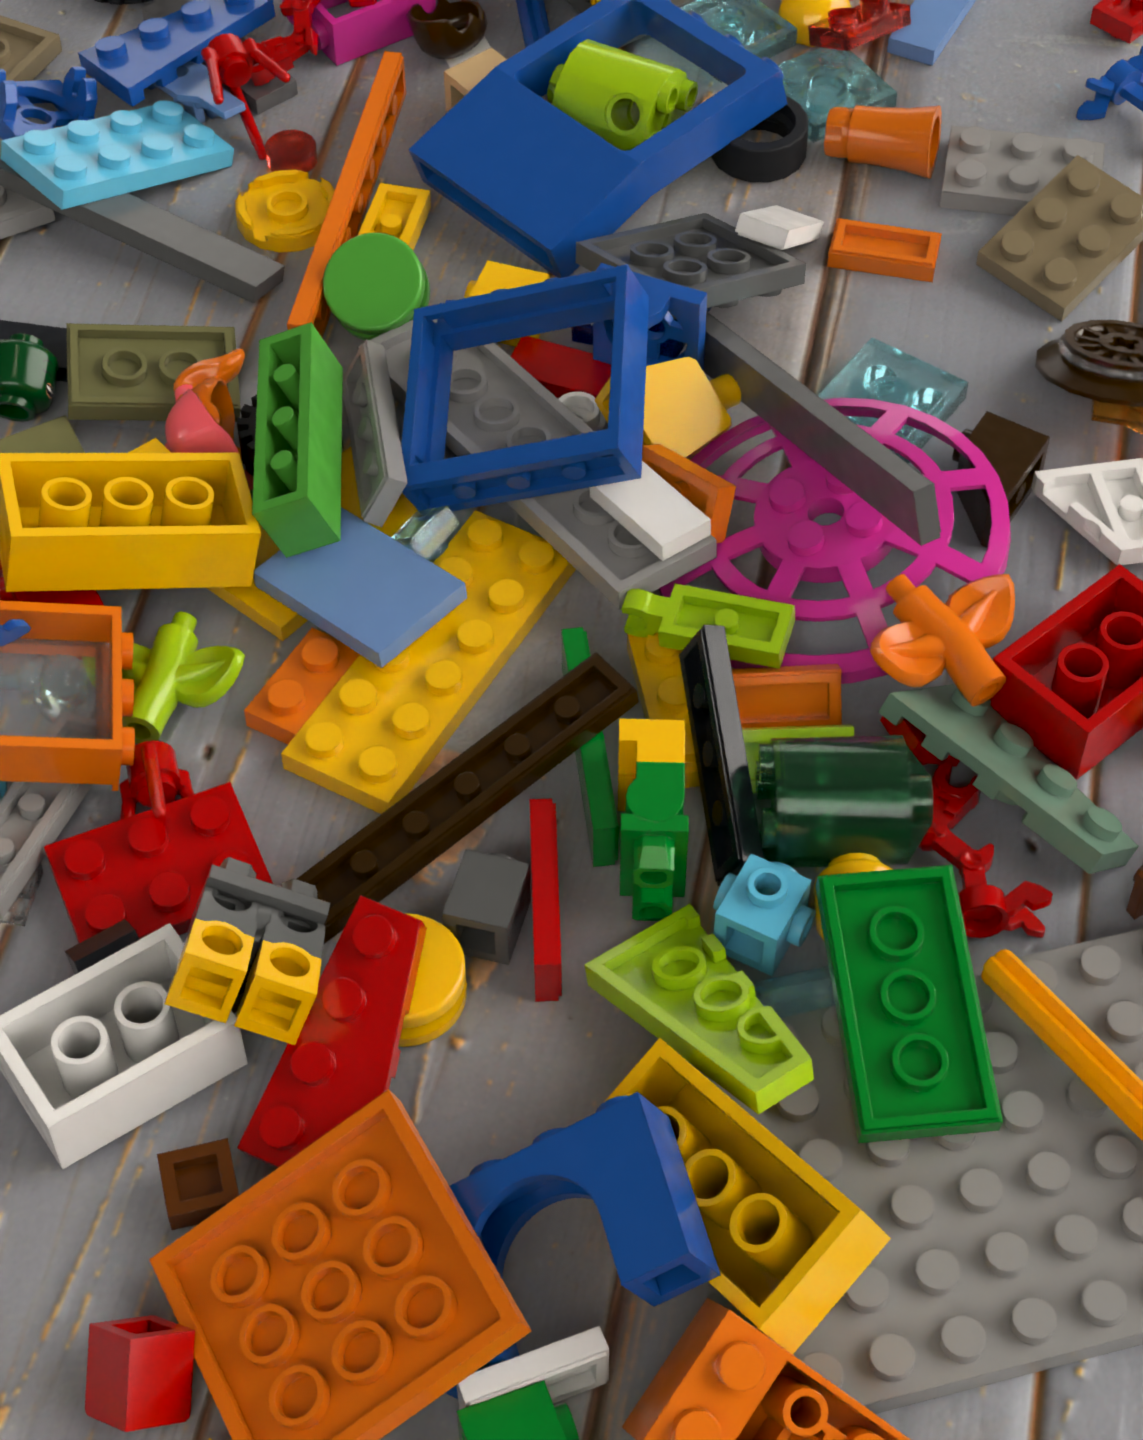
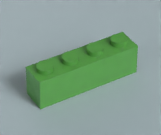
M312 322L259 340L252 515L286 558L341 541L343 367Z

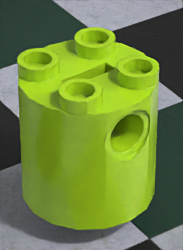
M586 39L574 48L565 64L562 63L555 68L549 81L547 99L549 103L616 148L626 151L635 148L686 114V112H689L697 98L698 84L695 81L689 80L686 72L681 69Z

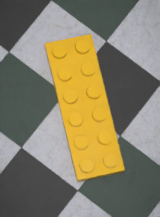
M475 510L433 562V564L465 583L467 599L383 668L359 655L282 751L283 769L380 814L409 794L575 572L576 568L544 538Z

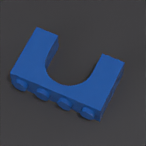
M639 1092L630 1096L611 1098L602 1103L597 1108L596 1113L566 1128L547 1130L538 1135L533 1140L532 1145L504 1159L483 1162L474 1167L468 1177L450 1185L452 1192L502 1279L504 1264L510 1246L526 1222L545 1207L558 1201L572 1198H586L594 1201L601 1216L621 1286L653 1307L721 1275L670 1119ZM516 1343L477 1371L519 1356ZM457 1385L447 1391L446 1394L458 1399Z

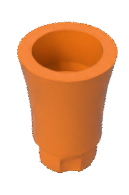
M856 105L854 109L849 107H833V109L829 110L826 121L825 155L848 158L850 163L875 165L931 179L940 144L941 106L898 108Z

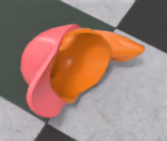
M239 348L228 354L194 363L177 377L174 383L176 403L168 414L165 424L167 443L164 446L171 453L239 452L242 459L241 449L234 443L235 414L226 384L232 381L242 368L245 358L243 349ZM244 469L248 487L251 491L253 490L254 478Z

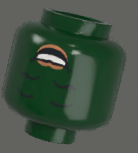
M16 333L12 334L10 339L0 340L1 418L19 422L33 420L35 415L47 411L53 401L59 364L55 355L44 348L43 342L33 335Z

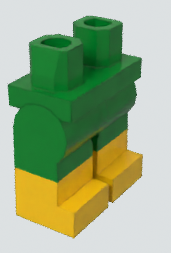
M619 718L618 811H625V813H621L620 896H633L632 919L637 921H660L672 914L673 897H685L689 815H683L685 800V720Z

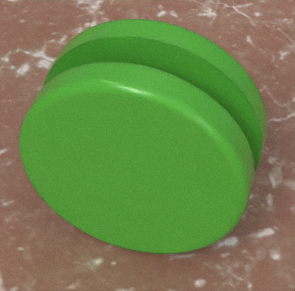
M365 233L349 239L333 253L324 272L323 292L329 309L340 324L355 337L366 341V339L371 340L413 320L414 309L426 307L429 304L430 283L423 265L414 251L405 242L385 233Z

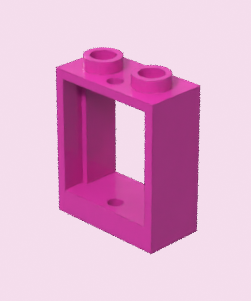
M321 0L312 13V30L318 34V51L322 50L338 66L413 36L406 14L414 4L421 5L425 12L431 13L436 8V0H382L374 5L366 6L338 18H334L327 9L348 1ZM286 16L289 22L294 25L293 16Z

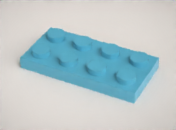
M163 100L155 102L152 106L130 111L118 110L108 116L87 121L74 120L65 126L44 131L31 130L22 136L2 140L0 159L63 210L231 167L234 148L215 134L211 128L203 125L185 111L180 104Z

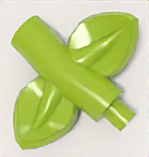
M176 612L171 623L163 624L158 628L151 649L133 643L132 670L122 669V679H134L132 717H122L123 727L135 728V743L139 744L151 740L158 741L178 703L193 708H201L218 701L226 694L242 669L245 658L244 653L235 647L218 645L196 651L198 639L193 633L197 625L196 618L187 612ZM82 658L86 676L95 690V659Z

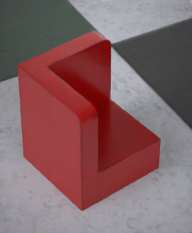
M155 1315L89 1323L85 1394L86 1414L124 1432L186 1422L191 1415L195 1330Z

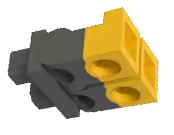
M228 857L223 860L220 867L212 864L192 914L183 950L164 1004L226 1024L250 964L244 995L238 1007L234 1026L295 1045L318 992L325 937L324 923L328 916L330 903L318 899L315 885L293 878L282 882L280 887L256 879L257 873L252 869L251 864Z

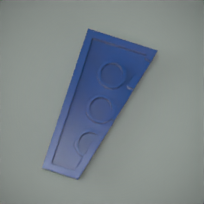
M194 0L187 2L179 11L162 18L144 20L138 25V28L119 36H107L99 39L95 46L78 52L81 66L86 69V74L133 107L145 99L143 90L148 86L156 83L157 86L165 87L178 78L176 69L187 62L203 63L204 59L201 55V50L207 47L209 42L216 36L231 33L241 39L276 17L273 0Z

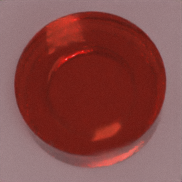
M292 129L280 131L271 136L265 144L267 166L272 172L279 170L310 172L317 164L318 157L315 139L306 132Z

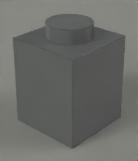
M465 850L442 912L443 925L455 935L464 955L509 965L531 902L530 863L516 861L514 858L502 853L485 854Z

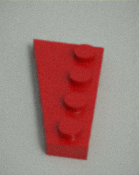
M360 895L319 979L317 996L295 1045L287 1044L237 1149L244 1154L278 1168L390 1088L391 1078L395 1079L401 1053L398 1045L405 1015L409 1014L427 927L421 920Z

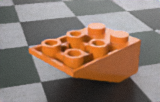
M709 1298L705 1300L622 1425V1428L636 1440H911L736 1313Z

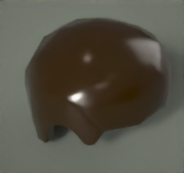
M438 0L435 10L431 13L425 12L421 5L414 4L406 14L411 31L420 49L438 59H452L470 51L483 39L488 24L486 14L480 4L469 0L451 3L447 0Z

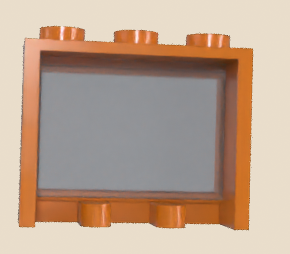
M0 600L1 625L12 619H22L31 627V630L22 637L2 647L0 646V781L112 785V791H118L121 765L133 766L135 728L123 727L122 717H132L134 679H122V669L132 670L134 638L133 632H122L121 606Z

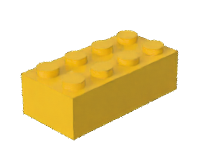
M239 452L0 453V560L6 592L251 587L261 531L258 521L252 515L253 501Z
M659 1038L605 1101L614 1097L630 1096L639 1092L669 1117L721 1274L708 1282L759 1330L788 1352L794 1354L891 1238L856 1204L665 1041Z

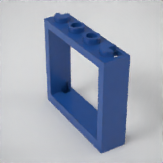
M628 264L611 268L603 267L597 271L564 278H550L544 282L511 289H497L488 294L459 300H446L445 303L414 309L401 444L407 485L402 493L423 516L641 478L649 295ZM614 319L608 429L444 459L453 351Z

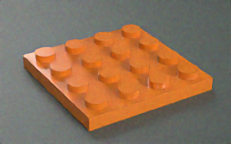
M389 1089L149 1259L178 1324L195 1330L194 1358L232 1440H380L532 1332L402 1102Z

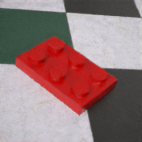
M231 782L165 804L166 815L163 818H156L153 810L150 809L44 846L49 866L78 943L87 940L124 919L136 930L139 940L169 923L178 935L187 933L192 914L212 864L220 867L223 860L228 857L251 864L252 869L257 873L256 879L273 884Z

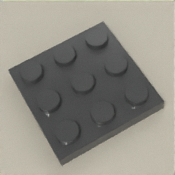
M707 213L576 242L575 263L591 272L596 271L600 263L614 267L628 264L632 272L707 292V308L733 307L738 304L739 300L754 296H777L781 294L782 289L804 284L806 270L805 262L777 248L737 235L738 232H735V227Z

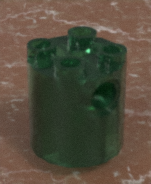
M903 735L771 738L769 744H759L758 761L755 764L757 800L768 799L769 808L761 809V824H758L765 860L781 862L792 868L828 867L829 863L840 855L866 853L877 857L885 865L908 864L932 825L933 787L930 773L925 770L906 745Z

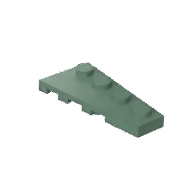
M955 684L889 693L878 711L879 714L895 726L900 724L905 718L926 734L925 739L921 743V746L941 761L950 755L976 772L978 776L972 785L992 800L997 799L1003 803L1019 805L1023 808L1025 813L1022 816V823L1088 874L1125 866L1139 847L1122 831V824L1116 816L1106 809L1096 806L1077 788L1075 778L1065 769L1049 762L1033 746V739L1027 732L1016 725L1008 723L990 706V699L981 705L973 707Z

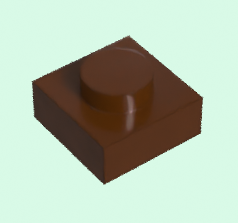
M228 1138L157 1154L171 1230L198 1225L239 1196Z

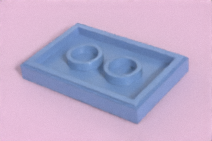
M342 507L341 541L287 558L279 550L258 566L253 574L257 588L380 668H383L467 599L466 585L463 581Z

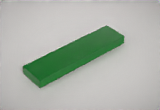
M583 627L561 629L563 676L590 657L587 632L583 630ZM602 730L575 751L593 867L615 865V860H618L619 825Z

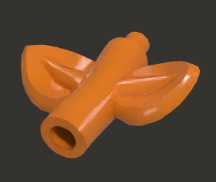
M905 574L896 576L888 583L885 590L897 603L893 614L901 623L882 629L871 642L870 653L880 668L897 682L909 687H923L942 675L945 668L952 681L971 706L981 705L992 698L1005 684L1006 676L997 667L985 649L1001 642L1011 628L1015 610V589L1010 575L994 574L971 581L949 595L945 604L927 585L915 587Z

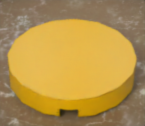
M279 170L257 177L248 184L249 190L243 196L241 192L235 200L237 227L245 240L260 249L280 253L302 251L315 246L335 189L329 181L321 177L320 182L309 179L308 172Z

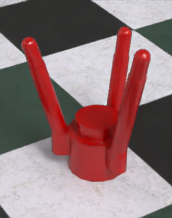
M231 33L221 34L212 39L208 46L201 50V55L207 64L213 101L216 105L223 103L222 84H225L233 96L245 103L246 110L239 114L258 158L265 160L268 156L241 86L246 84L252 76L253 60L284 83L290 81V74L263 53L253 38L242 41L237 35Z
M156 740L144 741L135 745L133 766L126 765L128 778L119 785L122 799L120 820L135 815L137 802L152 808L156 818H163L166 815L165 804L172 802L176 795L184 798L195 794L192 789L190 774L186 770L178 769L175 750L171 745Z

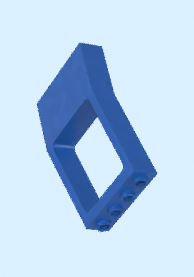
M601 0L497 65L408 150L424 183L557 278H564L570 276L580 266L575 263L576 242L613 234L652 195L721 150L732 140L740 137L786 106L788 103L783 85L784 76L774 61L767 57L759 58L746 50L741 42L731 34L722 35L709 27L700 15L693 11L685 12L674 5L671 0ZM643 34L653 37L728 85L635 148L626 151L616 148L542 98V96L547 94L549 81L555 68L562 63L565 64L569 54L580 42L590 39L619 48L636 36Z

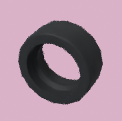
M786 96L788 103L786 106L750 129L769 131L783 138L772 142H751L737 137L711 156L717 167L729 176L747 182H772L784 179L799 170L806 158L808 140V115L801 105Z

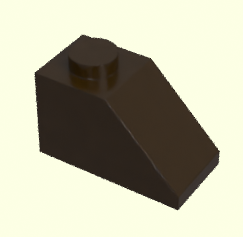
M986 411L973 431L966 428L962 434L984 453L999 475L1008 500L1011 522L1032 492L1034 472L1044 468L1050 437ZM954 448L952 460L958 462L957 470L975 468ZM986 489L956 491L980 544L988 548L992 522L990 499Z

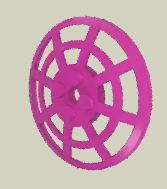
M831 398L823 400L844 416L879 418L871 427L857 426L886 448L909 460L923 476L934 483L941 529L940 538L922 546L919 545L758 415L743 421L723 433L690 460L706 469L721 455L747 439L768 430L773 431L774 438L766 440L746 452L723 475H717L736 486L734 500L756 504L754 525L726 537L722 543H717V557L664 585L659 588L661 596L670 598L675 583L686 585L708 571L713 570L716 577L732 594L795 605V620L824 622L857 617L868 648L850 653L826 655L785 653L781 666L838 664L841 668V684H848L888 675L874 661L870 653V647L874 637L882 629L888 627L881 608L895 602L885 590L891 580L873 589L866 573L867 571L878 565L892 548H896L917 557L914 562L900 573L905 574L915 587H918L927 579L936 567L966 583L994 574H1004L1011 543L1008 500L999 475L984 453L960 431L932 415L905 405L875 399ZM905 424L932 434L955 448L975 468L941 471L937 464L923 450L895 434ZM782 449L791 467L776 475L769 483L741 478L755 464ZM986 489L988 493L992 524L988 548L981 563L948 546L954 526L953 496L951 494L953 491ZM825 513H834L841 516L837 522L830 525H820L813 521L817 516ZM760 548L765 559L777 571L766 590L744 577L730 560ZM800 580L812 583L842 581L849 596L842 599L820 601L791 598ZM730 660L731 667L735 669L767 667Z

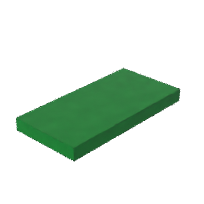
M941 865L818 876L815 888L858 1143L999 1131L1003 1119L953 866Z

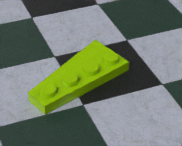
M691 904L684 906L584 964L589 987L655 1037L665 1041L688 1062L758 1115L814 1080L810 1055L771 1006H763L756 997L752 981L743 970L737 972L727 960L725 947L714 933L708 935L702 928L700 915Z

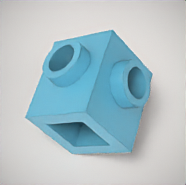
M754 854L749 855L738 876L728 873L719 887L713 905L714 910H716L714 934L725 947L726 956L773 976L789 946L793 944L801 947L810 932L816 910L808 907L812 880L800 875L787 864L770 862Z

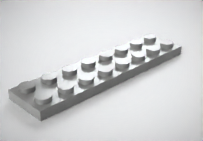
M413 320L370 340L384 345L392 394L404 406L406 402ZM496 343L453 351L445 445L457 456L594 432ZM589 488L506 502L619 610L622 608L626 594L630 589L653 592L717 557V540L710 535L662 561L590 497Z

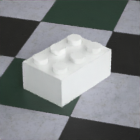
M170 923L0 1015V1071L62 1169L67 1168L248 1064L241 1029L234 1026L236 1016L232 1010L225 1024L164 1004L184 946V942Z

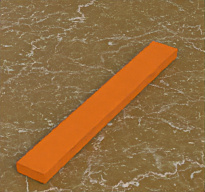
M384 51L287 322L288 330L312 322L323 338L331 315V310L326 303L323 292V277L327 263L333 253L343 243L358 235L406 96L404 57L400 52Z

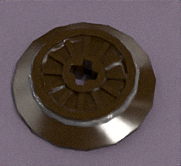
M1089 320L1073 324L1065 330V334L1059 339L1051 340L1037 350L1035 367L1047 381L1069 393L1103 403L1143 407V325L1119 320Z

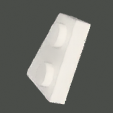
M1143 458L1034 472L1031 487L1033 493L1114 564L1118 566L1119 564L1143 563Z

